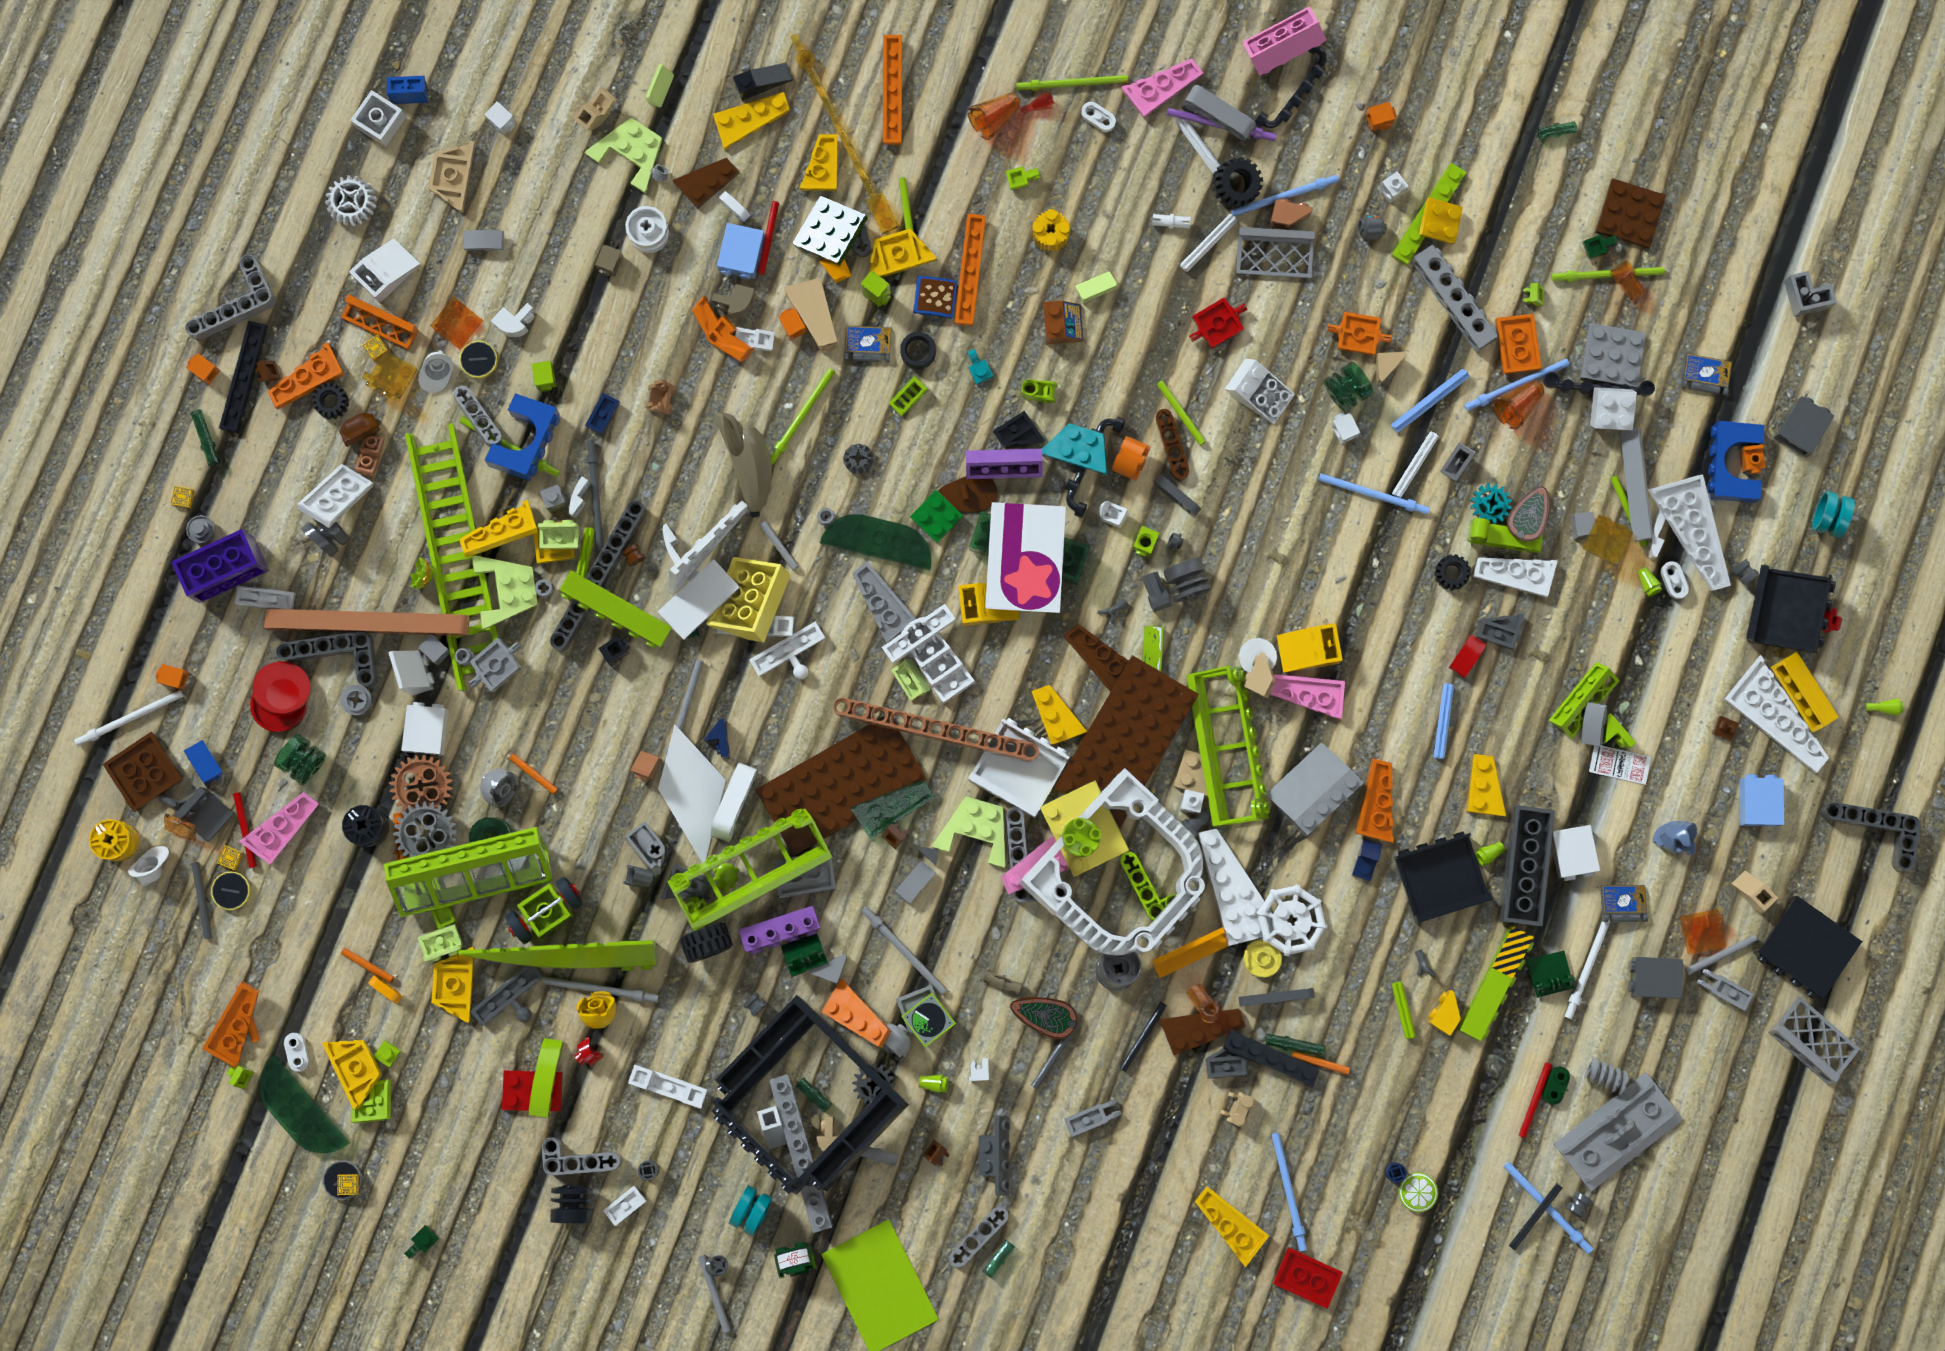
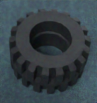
M1243 157L1233 158L1217 167V171L1213 174L1215 178L1212 179L1211 184L1215 185V187H1212V191H1216V199L1221 198L1220 203H1227L1226 206H1234L1235 208L1246 205L1259 196L1260 192L1258 191L1262 190L1263 185H1260V182H1263V177L1259 176L1261 170L1257 171V165L1255 163L1251 164L1252 160H1244ZM1232 172L1240 174L1244 179L1245 188L1242 193L1234 191L1230 185L1229 180Z
M722 922L688 933L679 940L686 960L689 963L715 956L733 946L726 923Z

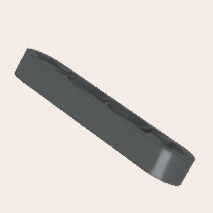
M1314 988L1241 996L1239 997V1005L1249 1006L1315 998Z

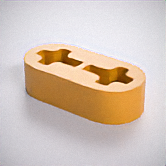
M373 975L368 982L369 985L395 1004H398L403 998L400 992L376 975Z

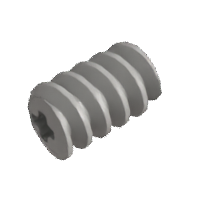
M1597 1057L1591 1060L1584 1074V1079L1590 1075V1082L1598 1079V1086L1605 1082V1089L1612 1085V1092H1615L1618 1088L1620 1096L1625 1091L1629 1081L1627 1071L1621 1072L1619 1067L1614 1069L1612 1064L1606 1065L1605 1061L1599 1063Z

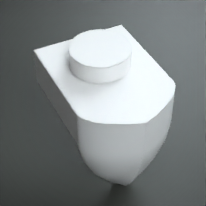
M1110 501L1103 502L1099 509L1102 521L1121 528L1129 513L1128 509L1113 504Z

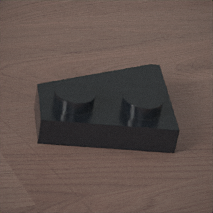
M1025 411L993 430V434L1003 448L1045 442Z

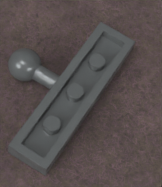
M525 966L470 1012L481 1026H484L511 1004L517 1012L516 1017L518 1021L526 1023L532 1018V1012L529 1008L522 1007L517 998L541 980L544 975L535 966Z

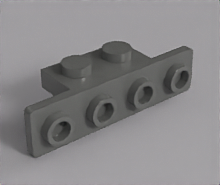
M996 1116L995 1136L979 1135V1175L995 1176L996 1196L1009 1195L1010 1189L1009 1116Z

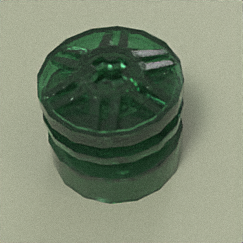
M1352 361L1340 369L1341 376L1338 373H1333L1332 378L1327 377L1324 380L1329 396L1346 413L1351 410V407L1357 406V399L1364 401L1374 393L1373 387L1363 370Z
M297 734L280 750L275 759L274 766L285 774L291 771L290 778L303 786L320 770L326 759V753L322 750L319 751L317 746L309 748L310 741L301 734Z
M485 817L478 820L472 826L469 832V843L491 838L490 834L496 833V837L513 833V829L506 820L499 817Z

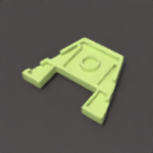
M630 118L586 150L585 155L600 164L610 149L614 150L641 168L631 181V185L646 194L649 180L652 176L650 171L657 160L662 137L633 118Z
M476 555L472 556L474 574L495 573L500 608L498 610L480 612L482 630L537 606L532 567Z
M965 797L932 847L949 852L954 833L993 844L988 864L1005 868L1003 807Z

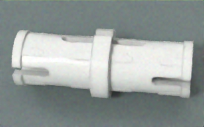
M1153 214L1152 226H1168L1169 229H1173V227L1190 229V223H1183L1190 222V216Z

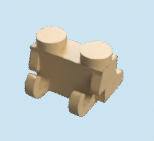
M1229 1092L1228 1095L1235 1098V1101L1229 1113L1221 1110L1220 1113L1228 1117L1226 1121L1244 1128L1247 1122L1245 1121L1247 1112L1251 1106H1254L1256 1099L1241 1092L1238 1095Z

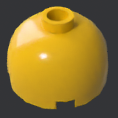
M605 991L593 992L591 997L587 999L585 997L581 998L576 1007L582 1023L594 1029L604 1028L615 1019L617 1012L614 997L611 996V993Z

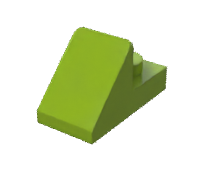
M1611 713L1608 714L1606 724L1603 726V744L1615 736V741L1621 748L1626 750L1636 744L1634 739Z

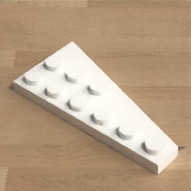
M1703 474L1648 489L1709 590L1714 591L1731 586Z

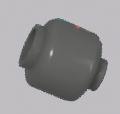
M1369 214L1360 218L1357 226L1360 236L1363 239L1379 240L1382 235H1385L1387 225L1381 216Z

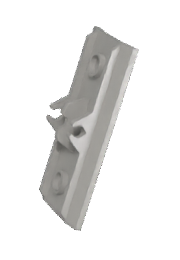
M1644 1073L1628 1085L1621 1096L1619 1093L1556 1141L1554 1145L1591 1192L1680 1123L1682 1118L1647 1073Z

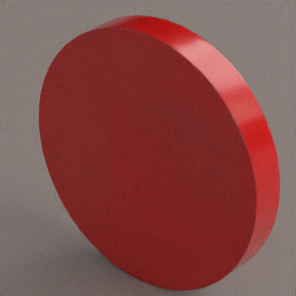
M285 661L270 663L264 666L254 678V699L258 706L269 714L276 716L294 714L303 708L309 699V678L303 669L293 663Z
M252 694L250 710L258 725L271 732L279 733L292 730L301 723L307 711V703L294 714L276 716L261 709Z

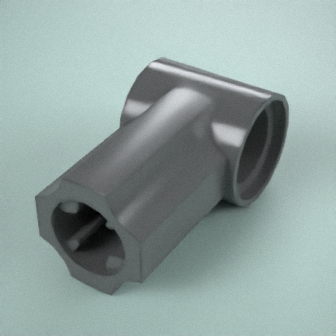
M1158 571L1143 576L1142 579L1149 595L1148 600L1152 611L1157 612L1171 607L1168 592L1164 590Z

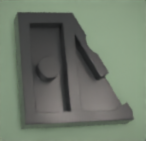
M1525 614L1484 618L1481 620L1476 638L1513 650Z
M674 864L668 881L671 880L670 878L673 875L688 871V868ZM699 875L690 880L691 885L687 889L679 893L681 898L704 897L709 881L706 876ZM668 882L660 897L661 899L676 898Z
M1220 1049V1051L1205 1059L1207 1079L1247 1076L1245 1059L1229 1051Z

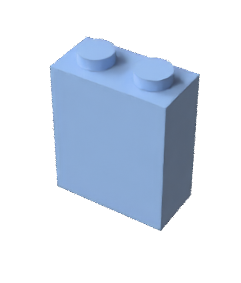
M727 223L717 263L718 271L727 276L732 274L739 275L740 278L745 280L755 279L765 238L764 231Z
M1748 774L1746 778L1739 779L1740 826L1784 825L1783 778H1777V775H1765V778H1758L1756 774Z

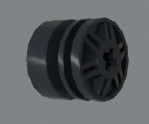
M358 805L351 808L345 814L342 820V831L344 836L353 844L365 848L375 847L387 838L389 821L382 811L367 805ZM362 822L367 826L366 829H363L360 825Z
M562 1185L551 1188V1193L560 1194V1197L551 1198L552 1202L560 1203L559 1207L550 1209L551 1223H592V1209L584 1208L583 1203L592 1202L593 1198H584V1194H593V1188H587L582 1185Z

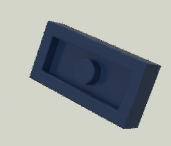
M602 393L585 426L603 435L619 407L620 401Z

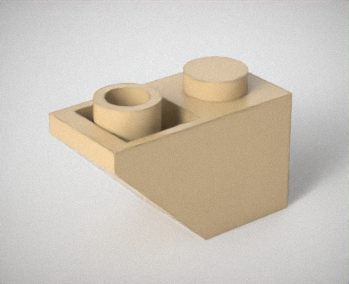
M1260 652V655H1257L1253 660L1252 666L1254 667L1251 673L1248 672L1244 678V687L1268 699L1276 679L1268 656Z
M1744 871L1731 883L1757 912L1766 911L1778 899L1763 882L1747 871Z

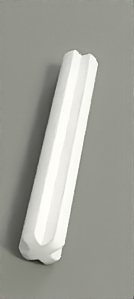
M1175 118V123L1214 174L1220 163L1189 121Z
M1229 214L1181 263L1180 267L1185 272H1188L1236 223L1237 219L1232 214Z
M1430 432L1393 490L1392 494L1398 498L1403 496L1439 438L1436 433Z

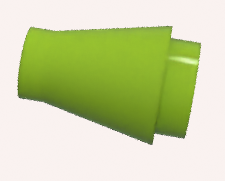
M1648 567L1642 568L1637 572L1644 594H1647L1648 597L1662 590V584L1649 571Z
M1499 841L1495 844L1479 848L1475 853L1476 859L1481 866H1488L1500 854L1505 852V847Z
M944 1075L920 1076L919 1088H925L942 1094V1092L946 1093L949 1080Z

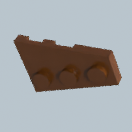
M726 157L672 181L698 209L739 174V170Z

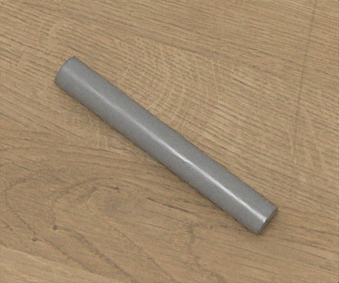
M766 521L762 522L760 527L792 571L797 569L799 566Z

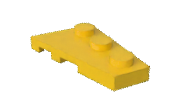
M838 134L818 135L809 165L805 171V176L799 187L800 191H837Z
M1050 685L1032 691L1051 746L1087 733V730Z
M1473 754L1466 812L1506 817L1494 757Z

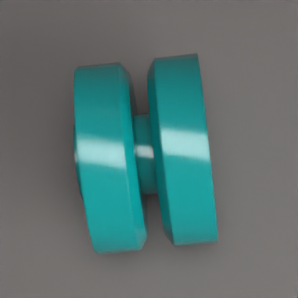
M1825 491L1815 510L1812 522L1813 531L1825 533L1828 530L1830 536L1842 538L1853 516L1854 498L1842 496L1839 499L1837 493Z
M747 1185L728 1224L738 1228L747 1219L744 1232L754 1236L769 1211L768 1208L773 1197L763 1193L757 1202H754L758 1191L756 1188Z

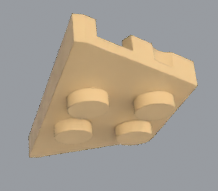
M470 141L467 145L454 146L449 150H441L434 154L428 189L459 212L464 211L476 146L474 141Z

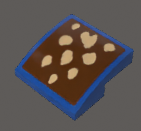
M917 276L913 313L929 317L934 315L948 319L953 318L957 281Z

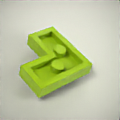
M390 1080L377 1081L370 1091L369 1101L363 1102L357 1110H353L351 1107V1123L391 1120Z

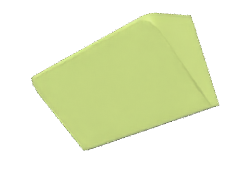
M662 64L658 65L646 94L648 104L659 108L662 107L674 78V74Z
M1109 271L1078 284L1075 288L1082 303H1085L1117 289V283Z
M911 658L902 661L891 670L911 702L931 690Z

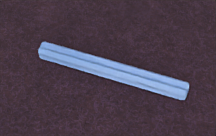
M1461 369L1393 422L1391 425L1393 430L1398 433L1466 381L1469 378L1468 372Z

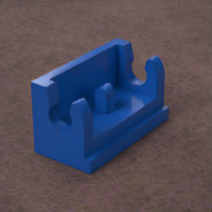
M424 75L387 77V96L391 103H428V95L426 93L428 86Z
M203 740L184 750L185 755L205 787L222 776V770Z

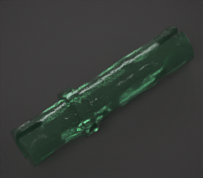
M201 409L194 410L190 415L192 416L201 442L200 448L201 451H204L208 466L219 464L220 460L215 450L216 444L211 439L203 411Z
M1270 1033L1267 1034L1268 1037H1266L1265 1042L1267 1046L1282 1048L1283 1051L1293 1050L1324 1057L1326 1045L1289 1038L1290 1036L1287 1035L1283 1037Z

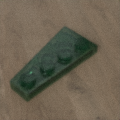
M921 780L851 806L850 809L869 838L872 839L886 830L891 824L894 825L935 796L927 783Z

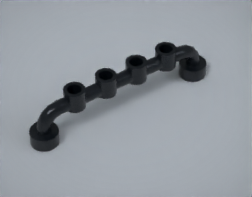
M1321 45L1308 50L1313 56L1317 53L1319 61L1273 121H1269L1266 119L1268 115L1262 111L1255 120L1257 127L1262 125L1266 128H1275L1283 121L1287 123L1293 114L1290 112L1292 108L1299 107L1304 100L1301 96L1304 92L1308 94L1314 86L1313 80L1315 78L1319 80L1325 72L1323 67L1327 61V55Z
M1549 372L1543 378V384L1547 388H1558L1564 393H1568L1570 390H1579L1581 394H1588L1590 391L1594 392V387L1631 389L1637 392V395L1649 397L1655 391L1654 383L1649 380L1643 381L1638 388H1633L1627 384L1611 386L1607 382L1599 385L1592 384L1590 381H1584L1583 383L1573 382L1570 379L1560 381L1559 375L1555 372Z
M1119 416L1116 419L1108 418L1101 421L1097 429L1092 428L1091 430L1103 433L1107 426H1113L1112 430L1120 433L1125 424V419ZM1075 466L1073 469V473H1076L1074 480L1069 479L1065 490H1068L1066 502L1069 508L1075 511L1074 516L1082 518L1087 504L1083 502L1076 504L1074 496L1080 487L1087 469Z

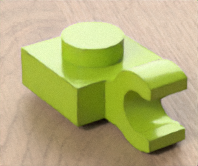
M1024 166L1006 171L1010 191L1029 186L1028 180L1040 179L1038 168L1025 171Z

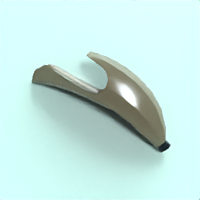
M718 412L714 415L713 419L718 425L731 457L745 503L748 505L750 517H760V510L766 502L772 480L771 459L766 441L757 428H745L742 432L733 415Z

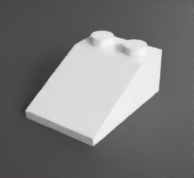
M419 650L389 652L399 689L411 696L434 689L432 685L435 683L434 677L431 672H428L427 666L429 661L425 654L423 655Z

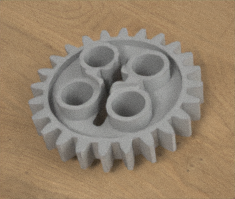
M424 801L423 807H420L416 802L415 809L408 806V813L402 811L404 818L397 817L400 824H395L394 827L399 829V831L394 832L393 835L399 836V838L394 842L401 843L398 850H405L403 856L409 854L410 857L447 849V847H454L450 841H456V838L452 837V834L457 833V830H452L456 823H450L453 816L446 817L448 810L446 809L441 812V805L434 808V802H432L430 807H428L426 801ZM427 814L434 817V822L430 825L423 822V817ZM416 818H419L425 830H430L429 837L435 844L434 848L430 845L425 835H420L422 830L415 821ZM415 825L418 829L417 833L414 835L408 834L406 832L407 826ZM436 831H442L445 837L441 841H436L433 838V834ZM418 842H426L428 845L427 849L419 851L416 847Z

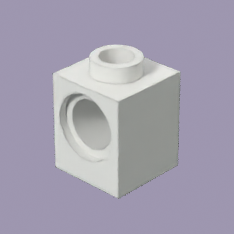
M498 102L484 114L487 121L503 135L506 132H510L515 126L516 120L514 116Z
M1397 171L1385 179L1379 189L1386 199L1392 203L1406 192L1408 184Z
M1343 412L1334 417L1335 420H1333L1331 426L1340 444L1359 436L1360 431L1351 413L1345 415Z
M1185 790L1180 811L1199 815L1204 794Z

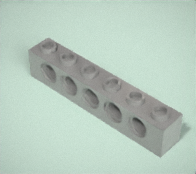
M1431 245L1414 256L1411 263L1473 350L1477 353L1494 342L1498 337L1496 328L1488 323L1484 311L1478 309L1475 305L1474 297L1465 291L1463 282L1455 277L1451 265L1445 263L1441 251ZM1431 264L1437 265L1438 268H1439V270H1437V271L1432 270V269L1430 268V265H1431ZM1446 279L1449 282V286L1442 285L1441 280ZM1451 295H1458L1460 301H1454ZM1462 310L1470 311L1471 316H1465ZM1473 325H1479L1482 331H1475Z

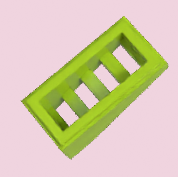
M914 376L889 404L903 416L929 391V388L917 376ZM914 384L921 389L920 392L913 387ZM909 389L916 395L914 398L907 392ZM903 394L910 400L909 403L901 397ZM899 400L906 407L903 409L896 401Z

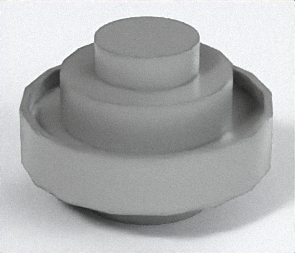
M200 515L195 516L188 522L186 531L192 541L198 544H205L215 536L216 527L211 519Z

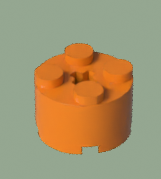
M1126 436L1120 447L1119 454L1116 456L1112 471L1137 481L1146 463L1145 458L1148 456L1151 446Z

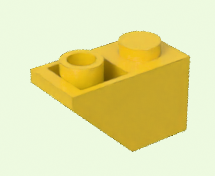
M1448 990L1440 995L1438 1007L1436 1009L1433 1008L1429 1013L1428 1018L1430 1020L1428 1024L1445 1035L1451 1036L1461 1018L1455 992Z

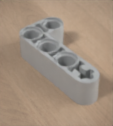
M1199 85L1193 86L1181 105L1185 112L1192 114L1198 112L1244 141L1247 140L1256 125L1253 119Z
M557 1137L547 1138L542 1144L543 1169L548 1175L611 1171L619 1168L622 1164V1157L617 1152L563 1156V1145ZM550 1141H554L557 1145L554 1152L548 1149ZM611 1156L617 1160V1163H614L613 1166L611 1163L603 1164V1160L611 1159ZM591 1157L597 1160L595 1168H591L588 1165V1160ZM571 1159H575L578 1163L575 1170L569 1168L568 1164ZM551 1161H555L558 1164V1169L555 1172L549 1169Z

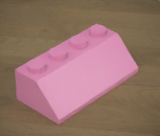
M1309 6L1243 41V44L1260 76L1269 73L1279 65L1286 64L1296 56L1303 55L1311 48L1320 46L1327 39Z

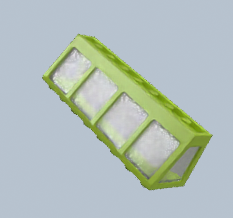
M537 827L384 864L386 883L401 918L553 881L548 849Z

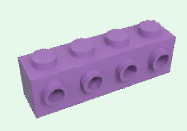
M1042 449L966 451V479L1043 477Z
M810 906L739 929L745 952H750L753 955L762 952L761 948L766 946L772 949L780 946L782 941L788 940V943L799 940V936L806 934L807 937L815 935L821 927L814 906Z

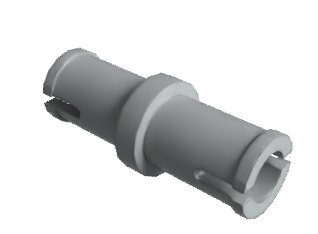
M869 1147L860 1157L874 1160L875 1163L882 1162L896 1166L899 1154L884 1151L880 1147L877 1149Z

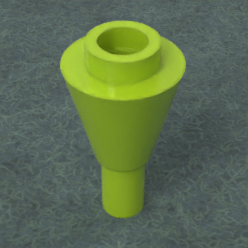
M1899 698L1879 703H1866V711H1879L1899 717L1900 713L1904 711V704L1900 702Z

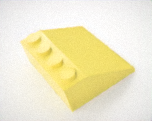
M733 557L727 574L740 588L709 616L706 624L747 640L765 642L791 575L781 564Z
M1096 780L1040 807L1056 841L1062 836L1065 826L1071 820L1078 818L1100 795L1101 790ZM1102 805L1088 819L1101 831L1098 849L1087 857L1074 856L1067 851L1065 846L1060 849L1074 877L1129 851L1110 809L1107 810Z

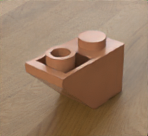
M1287 199L1276 200L1270 227L1289 230L1309 218L1313 207H1309L1306 203H1290L1291 201Z
M641 751L631 768V771L635 774L634 777L648 782L649 779L654 781L661 758Z

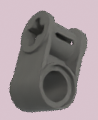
M627 865L628 872L623 884L639 888H648L653 880V872L651 870Z

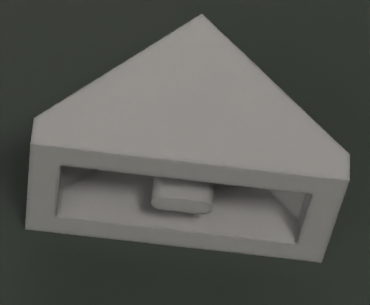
M1459 442L1440 472L1457 481L1474 456L1475 451Z
M843 954L828 961V964L809 971L812 975L838 984L847 956Z

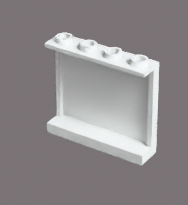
M1009 718L1007 721L1002 719L995 734L1036 744L1039 749L1037 759L1033 762H1025L984 752L968 780L1035 818L1070 757L1067 756L1068 752L1060 747L1055 749L1050 746L1051 742L1041 737L1039 740L1034 737L1035 733L1031 730L1018 728V723ZM991 739L988 744L990 748H995L998 745L995 739ZM1009 743L1006 745V750L1013 753L1016 751V746ZM1026 748L1025 755L1033 757L1035 755L1034 749Z

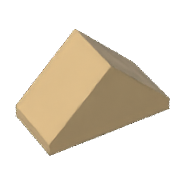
M1405 352L1377 353L1375 364L1376 379L1379 386L1407 356Z

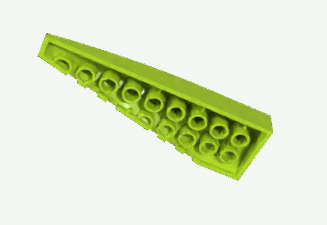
M653 940L606 942V945L603 943H589L587 945L568 944L567 946L547 945L529 946V948L511 947L510 949L458 950L459 955L547 968L586 969L621 967V971H633V967L641 966V970H653L652 966H657L656 942Z

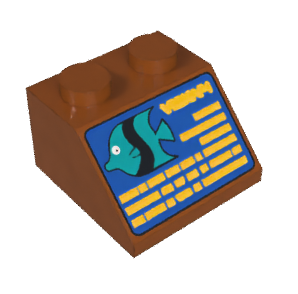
M1067 301L1043 302L1046 344L1084 342L1081 304Z

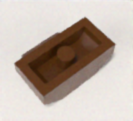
M360 413L344 421L339 432L345 446L348 447L380 431V427L373 414Z

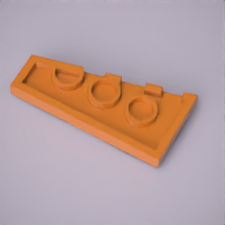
M328 342L323 345L320 351L314 352L309 357L310 359L302 366L296 367L294 369L295 372L289 377L286 376L268 391L277 410L315 391L322 384L326 385L345 375Z
M1378 759L1371 760L1355 834L1394 843V837L1392 836V763Z
M840 979L824 1006L822 1013L882 1048L891 1030L860 999L859 995L848 986V983Z
M244 981L240 983L203 1046V1050L230 1066L237 1068L259 996V990Z

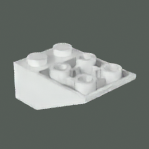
M393 238L364 257L349 273L381 303L420 263Z
M1253 359L1244 360L1225 388L1237 401L1272 424L1276 423L1295 395L1294 392L1262 364Z

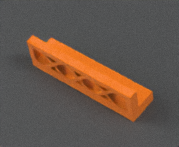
M349 294L344 300L347 306L341 316L343 320L375 335H379L407 350L410 349L419 331L415 325ZM352 307L359 311L360 317L354 319L348 317ZM372 316L376 319L377 324L369 327L364 319ZM389 324L394 332L386 335L382 332L381 327ZM404 332L410 334L406 344L399 341L398 334Z

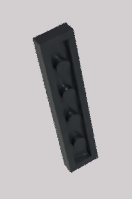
M1229 1030L1222 1048L1310 1088L1314 1086L1320 1070L1233 1030Z

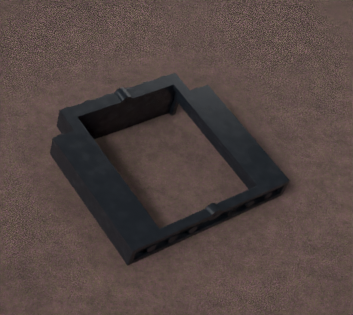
M796 995L715 1079L719 1084L717 1088L726 1096L723 1099L717 1097L712 1102L716 1106L712 1112L716 1115L714 1119L721 1126L725 1124L729 1128L727 1132L734 1139L738 1137L742 1141L741 1147L748 1153L751 1151L756 1156L754 1160L760 1166L765 1165L769 1169L767 1173L775 1181L779 1179L783 1183L781 1187L788 1194L792 1192L797 1195L812 1179L811 1183L819 1191L821 1188L828 1191L909 1104L801 997ZM816 1024L882 1090L798 1178L731 1111Z

